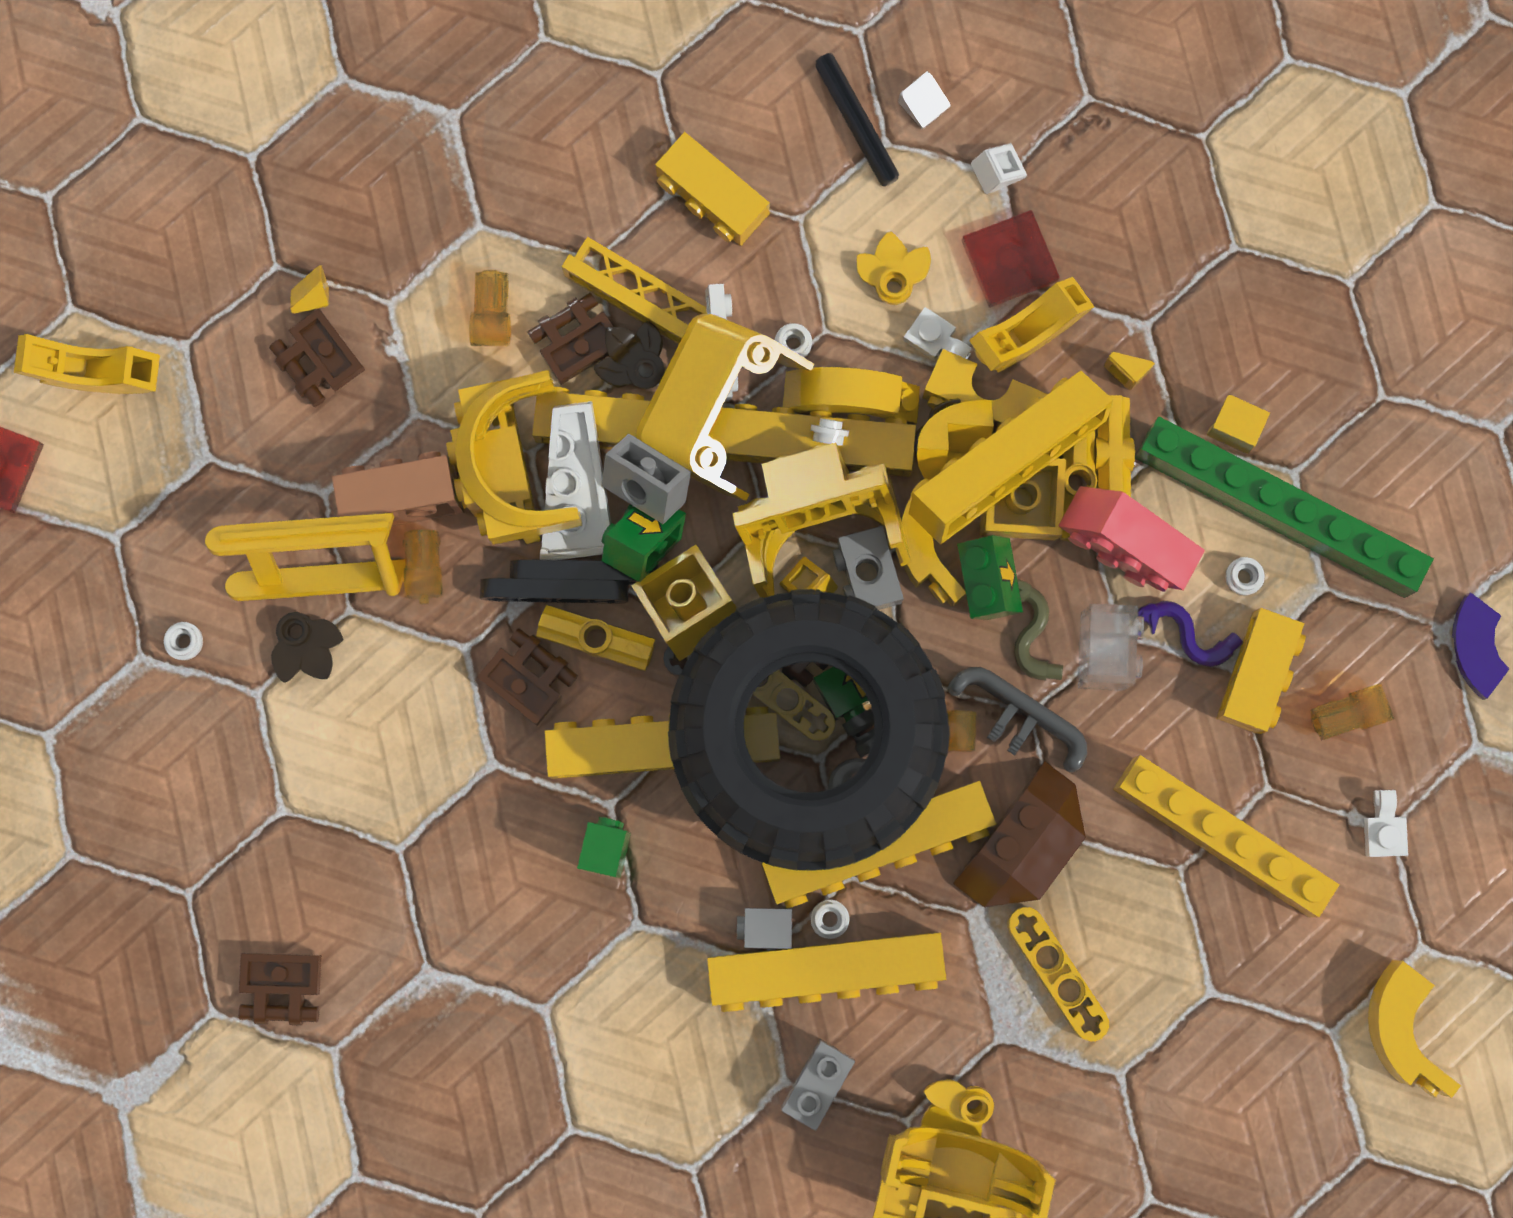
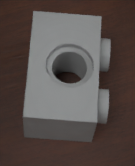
M628 434L605 454L601 486L664 524L686 503L691 471L631 434Z
M883 526L838 538V549H834L832 552L838 572L845 570L849 585L843 586L844 595H851L875 605V608L878 610L902 604L904 598ZM862 563L873 565L877 571L876 578L871 581L861 580L856 574L857 566Z
M820 1038L783 1102L781 1111L816 1131L853 1067L855 1059Z

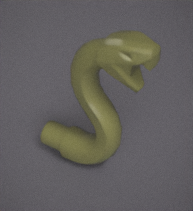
M1017 579L1021 602L1026 601L1031 604L1034 614L1033 620L1022 630L1015 642L1014 654L1016 662L1021 671L1028 677L1046 681V678L1062 680L1063 665L1050 664L1048 661L1037 660L1030 655L1031 643L1043 632L1048 623L1049 607L1045 597L1038 590L1034 589L1029 583Z

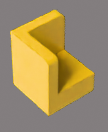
M1228 395L1215 423L1209 428L1207 436L1248 454L1256 446L1270 412L1233 395Z

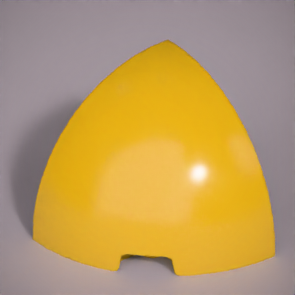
M972 400L954 404L939 411L926 422L920 432L917 444L918 465L925 479L931 480L940 473L942 467L953 458L960 459L968 453L970 447L982 437L987 439L992 435L994 427L992 400Z

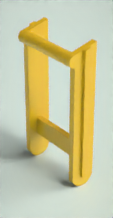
M393 513L223 525L211 529L205 537V544L213 555L246 554L253 571L236 572L225 583L228 596L235 601L383 590L389 596H396L401 590L408 566L407 559L391 560L386 544L394 520ZM370 545L375 561L278 569L272 552Z

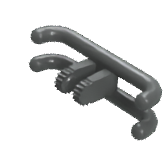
M969 667L960 671L949 683L948 692L952 696L960 695L969 685H977L1007 704V707L987 736L993 742L1001 737L1005 726L1016 712L1026 717L1019 732L1009 743L1007 751L1013 755L1018 752L1037 724L1066 744L1068 754L1064 760L1063 767L1067 772H1075L1083 766L1087 756V742L1084 735L1074 725L992 671L982 667Z

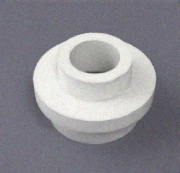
M787 324L776 334V342L804 358L811 351V334L800 324ZM790 338H797L801 344L798 348L791 349L787 346L786 342Z
M820 418L819 425H811L810 431H814L813 441L826 444L836 442L837 445L843 446L844 436L848 437L849 430L842 429L843 422L823 418Z
M1241 557L1234 560L1228 566L1225 578L1228 587L1236 594L1251 595L1262 587L1265 575L1259 562L1249 557ZM1244 570L1249 573V583H1242L1238 579L1239 571Z
M179 622L172 625L164 636V647L167 653L178 660L194 658L203 646L201 631L195 625L188 622ZM183 635L190 637V644L186 648H180L178 643Z
M822 901L814 907L811 913L812 928L823 938H837L848 928L849 913L845 906L838 901ZM826 912H834L837 916V923L832 927L825 926L822 921L823 915Z

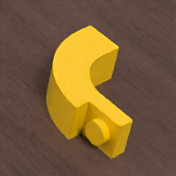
M1074 277L1055 283L1025 309L998 325L978 332L969 341L975 348L976 356L980 362L986 365L990 371L997 370L999 373L1052 341L1095 306Z
M23 334L18 335L14 373L40 379L39 383L74 390L113 394H142L156 392L160 355L130 346L112 349L77 347Z
M814 367L811 371L796 369L786 371L783 407L794 409L795 412L810 415V411L858 413L884 419L890 417L903 418L908 420V424H915L918 417L920 386L903 382L902 376L873 370L842 367Z
M911 496L901 520L911 562L904 566L905 572L916 588L928 579L932 583L928 588L941 604L947 601L953 607L964 598L966 591L937 557L933 537L909 515Z
M1392 960L1378 979L1370 999L1368 1025L1374 1050L1383 1066L1398 1082L1411 1086L1418 1077L1419 1079L1416 1084L1432 1097L1436 1098L1440 1094L1452 1098L1461 1085L1422 1054L1416 1044L1413 1032L1415 1014L1435 985L1404 961Z

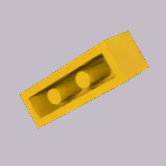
M686 132L677 139L655 164L658 184L670 195L678 193L687 201L685 206L696 217L702 219L705 216L715 225L713 227L714 231L726 242L730 243L734 240L738 245L742 246L770 214L769 201Z
M1259 608L1252 612L1243 644L1240 647L1216 719L1256 734L1268 732L1269 727L1274 728L1281 713V707L1277 706L1281 691L1287 692L1294 671L1289 670L1293 656L1298 657L1305 643L1306 635L1301 634L1305 623L1264 608Z

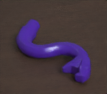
M1171 601L1146 604L1138 608L1129 618L1130 622L1136 627L1139 621L1147 623L1151 634H1155L1159 618L1164 616L1173 618L1179 626L1180 643L1184 653L1192 661L1203 666L1212 667L1225 663L1234 655L1233 652L1243 644L1241 638L1232 632L1213 648L1207 650L1199 648L1195 641L1194 623L1190 614L1181 605Z

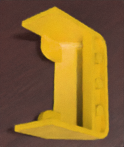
M713 314L697 315L689 323L637 427L636 438L691 471L690 477L721 494L747 501L750 494L719 478L726 463V452L724 447L718 441L709 437L708 434L741 368L752 373L763 374L771 370L777 361L785 367L811 371L814 363L770 337Z

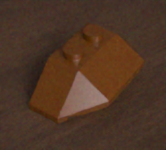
M1044 761L953 882V885L982 907L1040 900L1086 838L1076 784Z

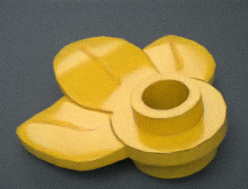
M890 231L878 243L875 255L865 253L857 255V272L865 283L876 288V293L883 302L898 305L910 297L913 285L926 278L931 263L930 250L928 247H920L908 253L902 241ZM890 282H897L900 284L901 289L898 292H891L888 290L887 285Z
M948 1079L936 1081L924 1089V1093L932 1105L924 1113L920 1127L942 1128L981 1137L982 1124L991 1117L994 1111V1101L990 1093L982 1087L971 1086L965 1088L959 1082ZM979 1100L980 1104L977 1108H967L969 1102Z

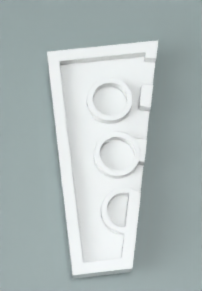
M588 401L554 406L552 409L545 510L577 507L578 512L581 514L583 526L543 534L540 560H564L603 555L604 544L601 540L605 530L611 524L606 488L601 486L603 466L593 403Z

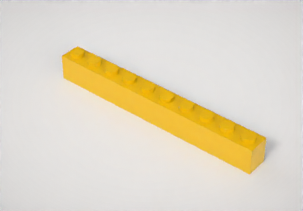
M554 387L555 392L536 396L532 436L536 443L550 444L553 407L592 401L600 449L611 450L626 435L631 434L636 437L637 427L650 401H645V397L639 394L625 393L622 394V398L607 397L606 392L598 390H586L584 395L569 394L570 390L567 388ZM735 404L734 409L721 408L708 436L718 441L724 447L726 460L763 464L773 461L779 456H790L808 451L817 445H828L813 441L814 431H810L811 425H819L820 418L843 422L842 429L849 430L848 437L844 436L843 446H837L849 472H857L866 466L885 464L889 475L910 477L916 425H909L908 420L896 417L886 418L885 422L870 421L869 416L862 414H849L847 419L832 418V413L827 411H810V415L795 414L794 409L786 407H774L772 412L757 411V406Z

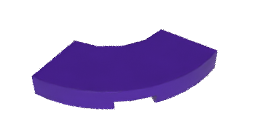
M1470 592L1465 595L1456 612L1452 628V638H1454L1456 664L1468 686L1482 700L1488 699L1509 671V668L1500 659L1495 646V628L1501 615Z

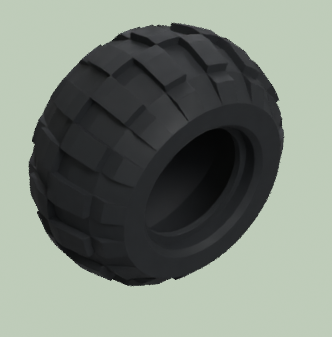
M820 589L791 590V592L776 594L766 598L761 597L737 608L734 613L723 619L714 628L712 627L694 647L693 653L678 676L671 699L668 732L671 761L681 790L696 815L719 839L736 851L759 862L791 870L814 871L847 866L866 859L894 843L914 824L933 798L939 785L949 747L950 726L948 725L944 689L936 669L933 668L916 638L901 623L898 624L891 617L875 608V605L851 595L844 596L836 593L822 592ZM817 662L843 671L862 688L872 708L874 738L867 759L850 779L829 790L811 793L798 792L776 784L758 769L746 746L744 717L752 694L760 683L773 672L795 663Z

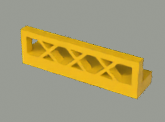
M589 237L585 239L575 257L569 254L561 266L566 278L641 323L649 321L659 330L661 335L678 345L688 324L679 320L676 313L691 309L698 314H707L706 307ZM590 250L604 257L606 270L597 271L583 262ZM609 261H611L619 267L610 268ZM624 272L631 273L636 276L638 289H627L614 281L612 275ZM641 280L650 286L642 287ZM661 291L667 295L670 307L661 309L647 301L644 294ZM672 298L682 305L674 306Z

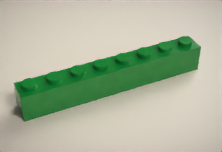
M1160 416L1150 426L1135 455V459L1403 598L1418 592L1434 558Z

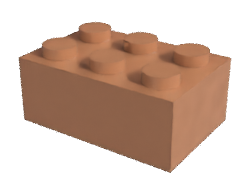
M440 452L423 453L417 456L418 460L403 463L402 459L385 460L379 463L380 467L365 470L364 466L344 468L341 470L342 474L332 476L338 517L393 513L394 520L392 526L462 514L464 513L462 502H458L454 486V480L458 479V473L454 465H451L448 456H441Z

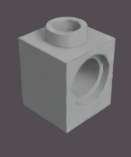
M745 908V916H737V939L744 940V948L791 949L792 909Z

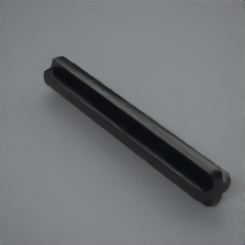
M832 53L819 57L816 60V68L879 183L883 187L898 180L899 172Z

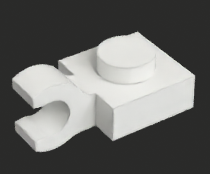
M924 307L904 336L906 343L933 361L936 360L943 349L965 359L970 357V351L972 350L966 343L952 338L956 331L954 325Z
M1374 790L1375 818H1364L1365 855L1367 857L1408 856L1406 817H1395L1397 807L1396 790Z

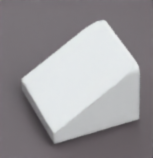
M928 71L900 93L898 102L922 130L951 106Z
M1012 143L986 149L971 162V166L985 194L993 193L1027 177Z

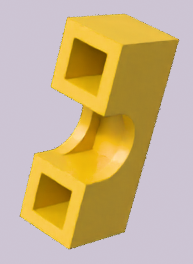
M943 349L922 398L928 400L927 404L931 408L955 398H959L961 402L986 400L978 396L972 387V376L977 363ZM1012 379L1007 392L1001 398L992 400L993 429L997 430L1000 424L1007 418L1012 417L1014 419L1019 416L1033 399L1037 397L1042 399L1047 394Z

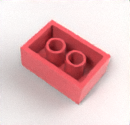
M1080 486L1059 524L1060 528L1070 534L1069 541L1086 550L1091 548L1098 553L1096 559L1102 564L1114 569L1120 568L1125 572L1123 578L1139 587H1144L1145 584H1148L1163 592H1166L1167 588L1184 591L1205 552L1202 547L1123 491Z

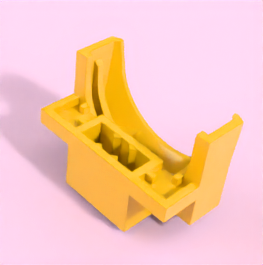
M549 370L458 389L460 401L454 402V408L460 427L450 430L452 442L446 443L450 463L454 465L456 472H459L460 476L459 479L454 480L458 502H462L463 508H468L474 517H477L481 536L488 535L492 545L518 539H524L526 544L541 542L540 535L583 526L581 514L578 512L577 507L535 511L513 403L528 397L555 392ZM491 423H493V426L500 425L499 429L487 431Z
M836 442L828 445H817L808 451L790 456H779L773 461L763 463L762 469L768 498L753 499L747 504L737 506L738 512L732 513L735 528L745 544L752 583L760 598L775 595L773 579L775 559L782 545L795 531L851 514L863 515L881 524L886 529L891 549L895 548L900 565L905 566L911 562L893 484L885 464L866 466L857 472L849 473Z
M911 1127L895 1136L889 1134L880 1171L882 1178L872 1217L1047 1218L1055 1179L1038 1160L1002 1143L954 1130L935 1127Z

